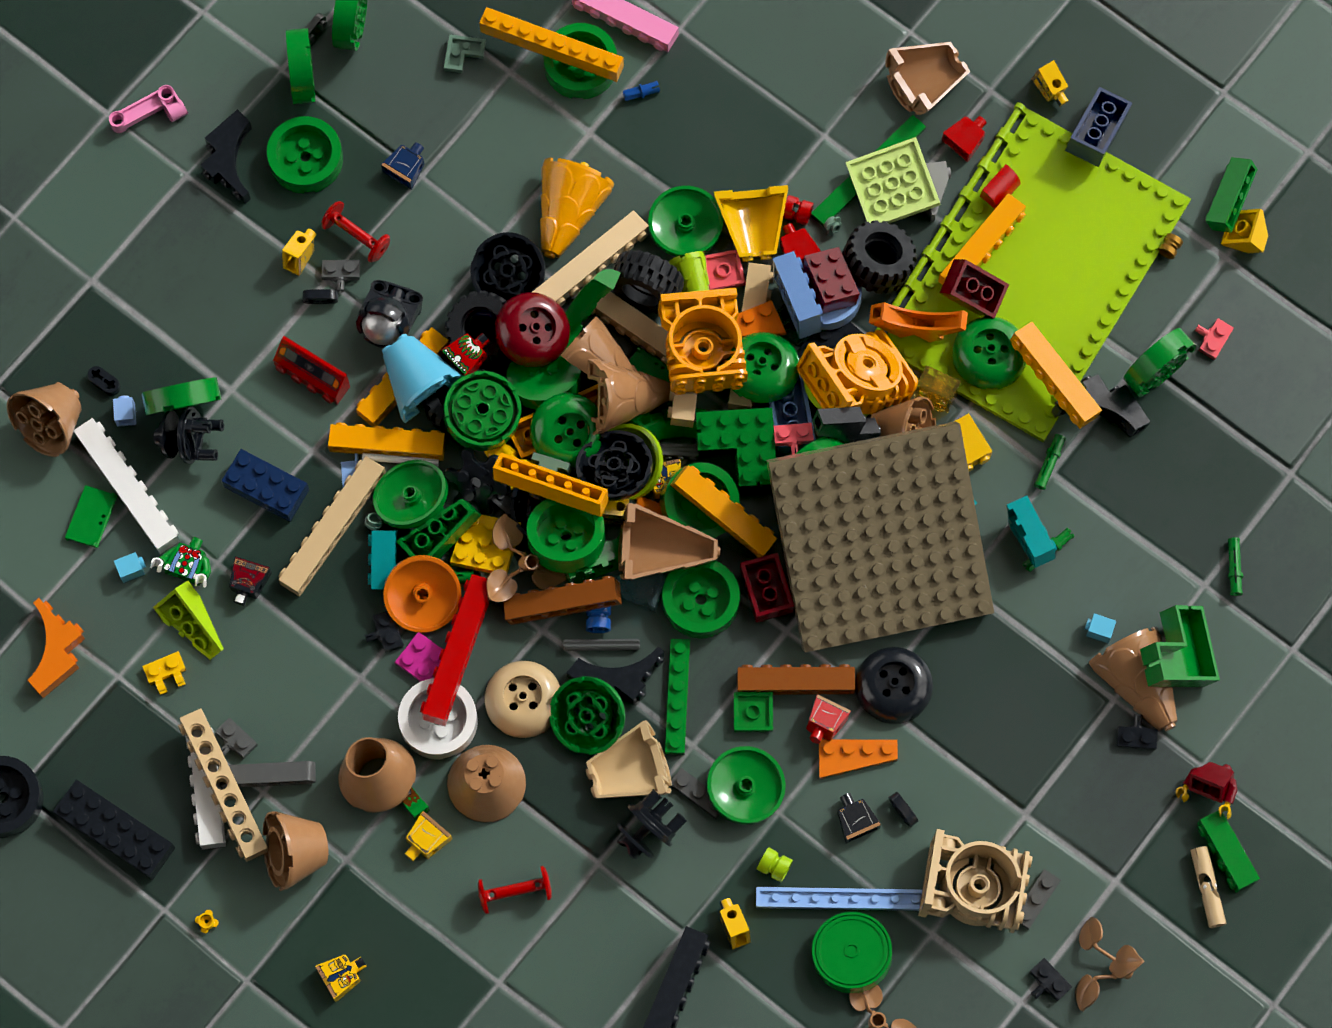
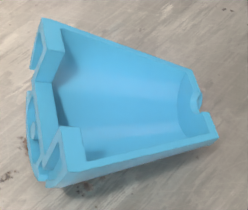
M402 334L395 343L386 346L382 350L398 410L404 423L420 413L416 407L419 403L443 385L451 388L455 381L464 376L414 336Z

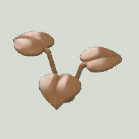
M506 514L501 515L493 527V542L501 550L509 547L511 551L521 555L522 557L518 562L520 568L509 576L502 569L492 571L486 582L488 598L494 602H502L513 597L517 591V583L511 578L523 571H534L532 575L533 583L542 590L565 581L566 576L564 573L548 570L539 564L537 556L533 554L527 555L526 552L513 548V546L521 543L523 534L516 527L518 523Z
M1090 917L1082 927L1079 943L1084 950H1090L1094 947L1113 960L1109 967L1112 974L1098 975L1093 978L1087 974L1080 979L1076 988V1002L1079 1009L1083 1012L1099 996L1100 986L1097 982L1098 979H1130L1133 972L1144 962L1130 945L1121 947L1116 954V958L1098 947L1097 943L1103 937V929L1101 923L1094 917Z
M878 985L864 992L849 994L850 1003L855 1010L863 1011L867 1009V1012L872 1014L868 1020V1028H889L885 1015L870 1009L877 1008L882 1002L883 994ZM895 1019L891 1024V1028H916L915 1025L905 1019Z

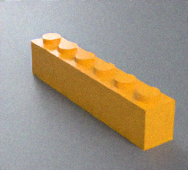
M1008 193L953 260L966 259L978 267L982 263L986 264L992 256V251L994 249L998 250L1003 244L1002 239L1005 236L1009 237L1015 228L1013 226L1017 222L1021 223L1025 218L1026 206ZM953 260L948 264V266L942 271V273L939 276L938 282L942 285L946 279V276L953 263Z
M1030 322L1016 331L1010 339L1013 348L1023 356L1024 362L1034 370L1036 377L1045 384L1047 391L1056 398L1059 406L1067 412L1072 423L1081 429L1096 419L1102 409L1035 324Z
M433 327L429 331H424L419 340L440 357L444 354L442 349L449 345V340ZM387 372L382 377L380 384L374 385L371 388L367 398L361 399L357 404L356 411L358 416L372 427L379 425L397 405Z
M338 422L336 425H330L328 448L330 452L372 453L431 458L443 461L446 438L445 433L438 430L423 432L421 429H411L410 431L400 427L385 429V427L378 425L374 427H366L363 424L348 426L345 423Z
M500 453L493 466L495 481L599 517L602 516L608 504V489L504 453Z
M689 465L683 467L670 484L758 558L763 557L777 538L773 535L774 532L770 528L763 527L759 524L757 517L752 514L748 515L741 504L738 502L734 503L729 499L730 496L725 491H719L714 487L715 483L712 480L703 478L696 467H690Z

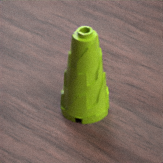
M703 251L686 253L682 258L678 256L669 261V264L675 266L683 277L684 287L681 292L709 290L710 282L706 268V257Z

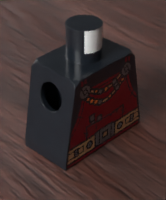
M235 556L229 584L231 591L236 593L233 602L244 606L247 597L257 599L272 574L270 567Z

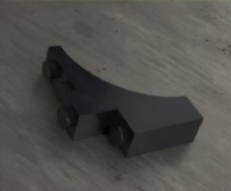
M237 109L205 137L207 144L205 147L212 155L200 165L202 168L201 174L207 181L211 180L214 184L220 181L226 189L229 187L233 191L232 195L238 201L242 200L246 204L251 198L238 177L236 162L241 143L252 127L250 121Z
M1098 374L1093 377L1087 376L1081 381L1084 388L1102 409L1099 415L1116 423L1129 437L1147 428L1150 420L1126 385L1120 388L1116 386L1109 391ZM1056 401L1051 411L1055 418L1067 414L1059 406L1058 401Z
M860 407L817 409L812 420L817 436L835 438L845 444L877 438L881 435V428L877 424L876 419L866 418Z
M657 647L641 661L618 668L595 666L578 658L567 671V677L570 680L583 676L601 679L610 684L619 694L634 705L636 701L640 702L645 697L646 685L642 682L646 683L653 673L651 671L655 666L658 668L665 660L663 658L664 650Z

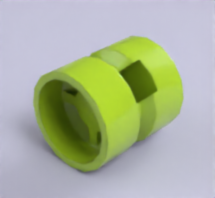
M768 847L757 870L763 874L771 873V878L781 883L789 871L793 860L785 855L778 857L777 851Z

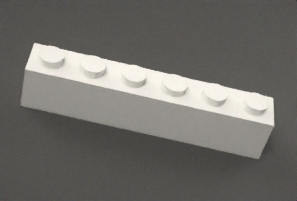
M200 730L192 732L194 737H200L203 734ZM203 747L200 753L207 755L211 750L208 747ZM193 752L191 756H188L189 768H192L193 775H190V785L194 787L195 792L191 797L192 804L196 806L197 812L193 814L194 824L198 825V832L195 833L196 844H200L202 850L225 847L224 823L219 814L222 810L219 804L215 806L211 797L214 793L211 787H206L202 778L205 774L203 770H198L194 761L197 757ZM215 764L210 765L208 770L216 772L218 771V766ZM220 782L216 785L218 789H220Z

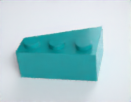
M1028 496L1007 504L1008 526L1033 566L1037 568L1056 559V544L1053 540H1050L1047 530L1040 521Z
M373 530L372 535H368V546H372L371 554H368V565H371V573H368V585H371V589H384L387 576L397 565L396 553L398 547H396V536H398V530Z

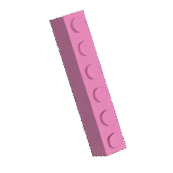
M572 0V5L575 9L585 11L593 18L601 19L609 26L621 29L627 35L632 34L641 42L652 44L659 51L669 52L679 35V27L625 0Z

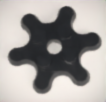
M466 447L461 453L464 463L461 469L449 467L444 472L446 480L454 482L459 488V493L454 497L453 504L460 499L468 502L473 501L478 505L482 515L489 516L494 511L491 503L492 496L494 494L509 495L511 486L494 480L493 466L499 457L498 455H491L486 462H480L476 458L474 450ZM476 477L480 480V487L472 484L473 478Z

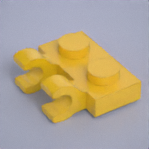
M179 651L142 666L149 684H156L160 695L168 692L163 680L174 676L178 687L186 685L181 673L186 671Z

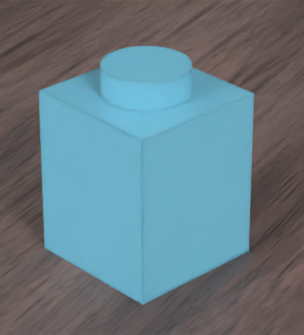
M136 552L114 560L123 583L145 575L143 568L146 565L142 557L138 558Z
M1094 613L1092 619L1088 618L1085 629L1088 632L1086 636L1109 643L1116 620Z

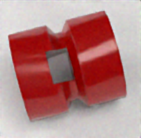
M788 195L783 218L791 221L796 219L797 223L807 226L814 203L807 200L801 202L799 198ZM795 207L798 208L797 213L794 212Z

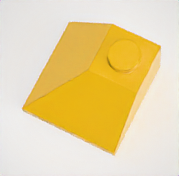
M1241 210L1232 233L1224 232L1221 244L1245 253L1264 252L1268 232L1263 210Z

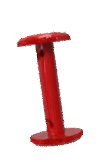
M338 201L332 204L322 218V228L326 230L335 223L371 249L368 255L369 262L372 263L379 260L390 244V236L385 234L377 241L341 215L344 208L343 202Z
M540 866L543 878L484 890L482 879L478 881V893L484 913L489 914L487 902L544 889L547 900H550L552 898V890L546 868ZM537 882L540 883L539 887L535 886ZM494 893V897H490L489 894Z

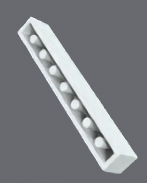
M91 418L74 430L75 435L157 551L162 554L179 542L177 537L179 532L174 525L169 526L166 522L168 517L163 510L159 511L156 508L158 503L152 495L148 496L145 491L148 489L142 480L139 482L134 477L137 475L131 465L127 467L124 463L126 461L125 456L121 451L117 452L114 449L116 444L110 436L106 437L103 432L106 430L100 421L96 423Z

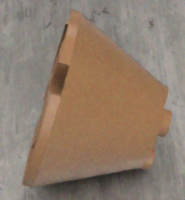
M60 382L16 392L7 401L8 417L14 429H19L25 436L23 440L29 446L44 455L57 457L69 447L76 423L82 411L78 399L80 396L75 389H69Z
M922 396L871 415V418H875L881 428V435L879 437L936 426V418H932L931 410H934L933 404L927 397Z
M480 745L468 749L455 760L448 774L447 787L453 805L463 815L477 822H495L504 819L515 811L524 797L526 778L522 765L512 753L498 746Z

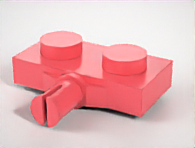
M1219 318L1209 330L1198 324L1194 331L1204 336L1203 343L1198 351L1215 360L1234 327Z
M812 423L774 426L775 446L791 447L792 455L795 454V451L797 453L799 446L814 441Z

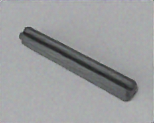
M568 639L563 641V649L565 651L639 650L640 640Z

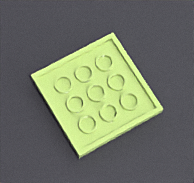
M916 137L846 162L866 221L869 223L878 220L881 223L882 221H887L889 224L941 205Z

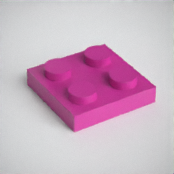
M418 632L397 658L395 664L420 682L433 678L435 667H439L441 662L439 655L442 648Z

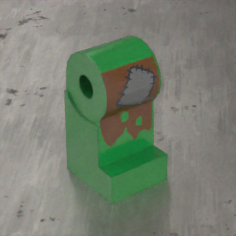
M411 787L408 792L409 795L402 801V804L414 820L417 821L423 811L427 814L430 809Z

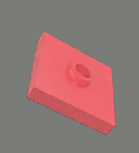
M736 249L705 255L710 282L709 290L746 286L741 259Z

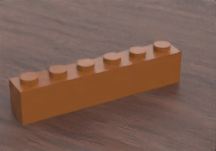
M604 576L601 580L596 581L588 579L580 584L567 583L563 587L550 586L542 591L530 590L526 594L515 593L513 597L504 601L505 620L514 625L622 605L620 582L615 577Z
M788 664L780 665V667H772V665H761V667L742 665L737 669V692H773V695L854 694L855 667H850L849 664H841L839 667H831L829 664H822L819 667H811L809 664H803L800 667H792V665Z

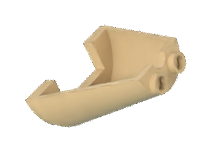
M646 720L621 736L610 748L598 753L586 762L588 767L586 769L587 777L589 780H593L591 792L594 798L648 796L652 789L660 795L671 793V788L668 787L672 786V781L665 754L660 742L653 737L655 735L653 728Z

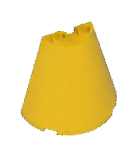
M788 185L772 186L761 190L714 192V197L739 258H742V262L753 261L754 257H760V260L772 259L771 255L777 253Z

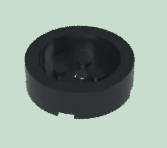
M0 756V795L7 793L9 796L7 802L0 803V838H7L8 836L22 833L32 826L41 812L44 799L42 786L36 774L23 761L10 756Z

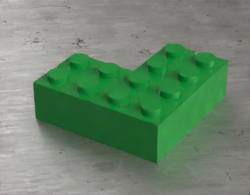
M772 408L695 413V432L701 430V433L696 434L697 452L735 450L737 488L755 487L757 485L756 482H759L758 487L771 486L766 460L776 458Z
M1175 605L1159 612L1166 642H1154L1140 649L1143 666L1147 667L1145 675L1148 687H1205L1219 681V673L1203 606L1188 607L1186 605Z

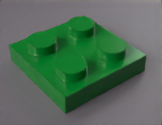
M734 692V732H773V692Z

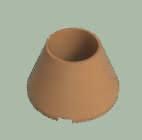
M362 738L354 742L345 755L339 770V787L344 798L353 807L365 810L366 812H383L399 805L409 795L408 792L416 779V766L409 751L400 743L384 738ZM375 758L386 759L383 767L378 772L369 776L359 775L361 768L368 761Z
M271 811L266 814L262 835H266L268 852L264 854L270 879L275 887H280L279 891L289 889L327 864L328 841L325 830L320 823L277 811Z

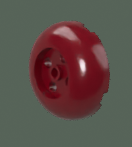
M528 292L516 295L502 306L496 317L497 343L502 352L511 361L520 366L528 368L547 366L556 361L568 345L570 325L567 315L554 299L544 294ZM531 311L535 312L537 318L531 317ZM520 324L525 326L524 332L520 331ZM545 325L550 326L551 331H546ZM537 337L540 343L534 344L533 338Z

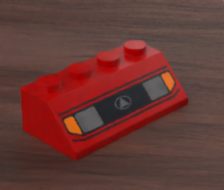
M286 336L282 337L273 359L275 369L281 374L287 373L290 375L294 382L298 384L303 383L310 392L321 394L322 398L328 403L334 402L338 405L350 388L347 374Z

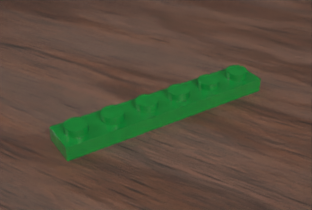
M671 639L665 754L685 755L690 639Z

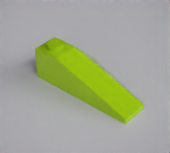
M189 581L175 588L153 607L166 625L169 627L172 625L179 631L178 634L181 637H187L193 646L210 660L224 650L200 595Z

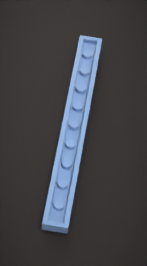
M756 887V908L919 911L922 890Z

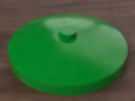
M677 186L666 190L654 201L649 212L648 225L653 241L661 250L672 256H680L682 258L686 253L696 251L706 253L717 243L723 229V216L716 199L707 191L694 186Z
M425 460L402 462L388 470L377 483L373 494L374 508L381 520L391 527L408 529L420 526L436 516L445 504L448 495L447 480L442 471L431 462Z
M750 746L735 747L722 753L712 764L706 784L707 794L714 809L725 819L742 825L757 824L771 817L781 805L786 788L785 777L778 762L767 752Z

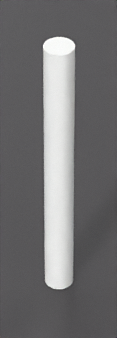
M372 453L362 454V460L365 456L373 461L388 463L425 460L435 464L437 467L439 466V459Z

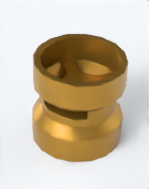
M1167 233L1164 238L1165 242L1160 245L1158 250H1160L1159 253L1165 258L1174 259L1177 249H1180L1183 241L1177 235Z

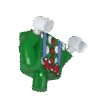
M192 537L189 546L179 543L159 558H153L150 568L157 566V572H161L163 567L166 574L195 584V586H200L203 583L204 588L207 586V580L211 574L210 561L205 552L200 550L203 540L197 537Z

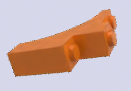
M882 302L871 305L869 323L899 338L915 335L928 342L942 340L944 335L965 331L968 312L964 310L954 312H923Z
M38 598L33 603L44 621L46 645L42 660L36 671L28 679V682L44 698L79 669L76 664L78 660L70 651L84 641L85 638L82 635L84 631L77 623L73 625L70 620L66 623L59 614L55 616L51 612L53 607L47 601L42 602Z

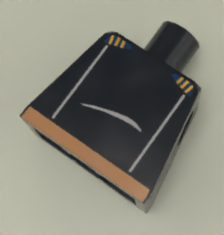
M851 793L840 797L844 807L838 810L837 815L846 844L880 829L881 823L864 799L855 802Z

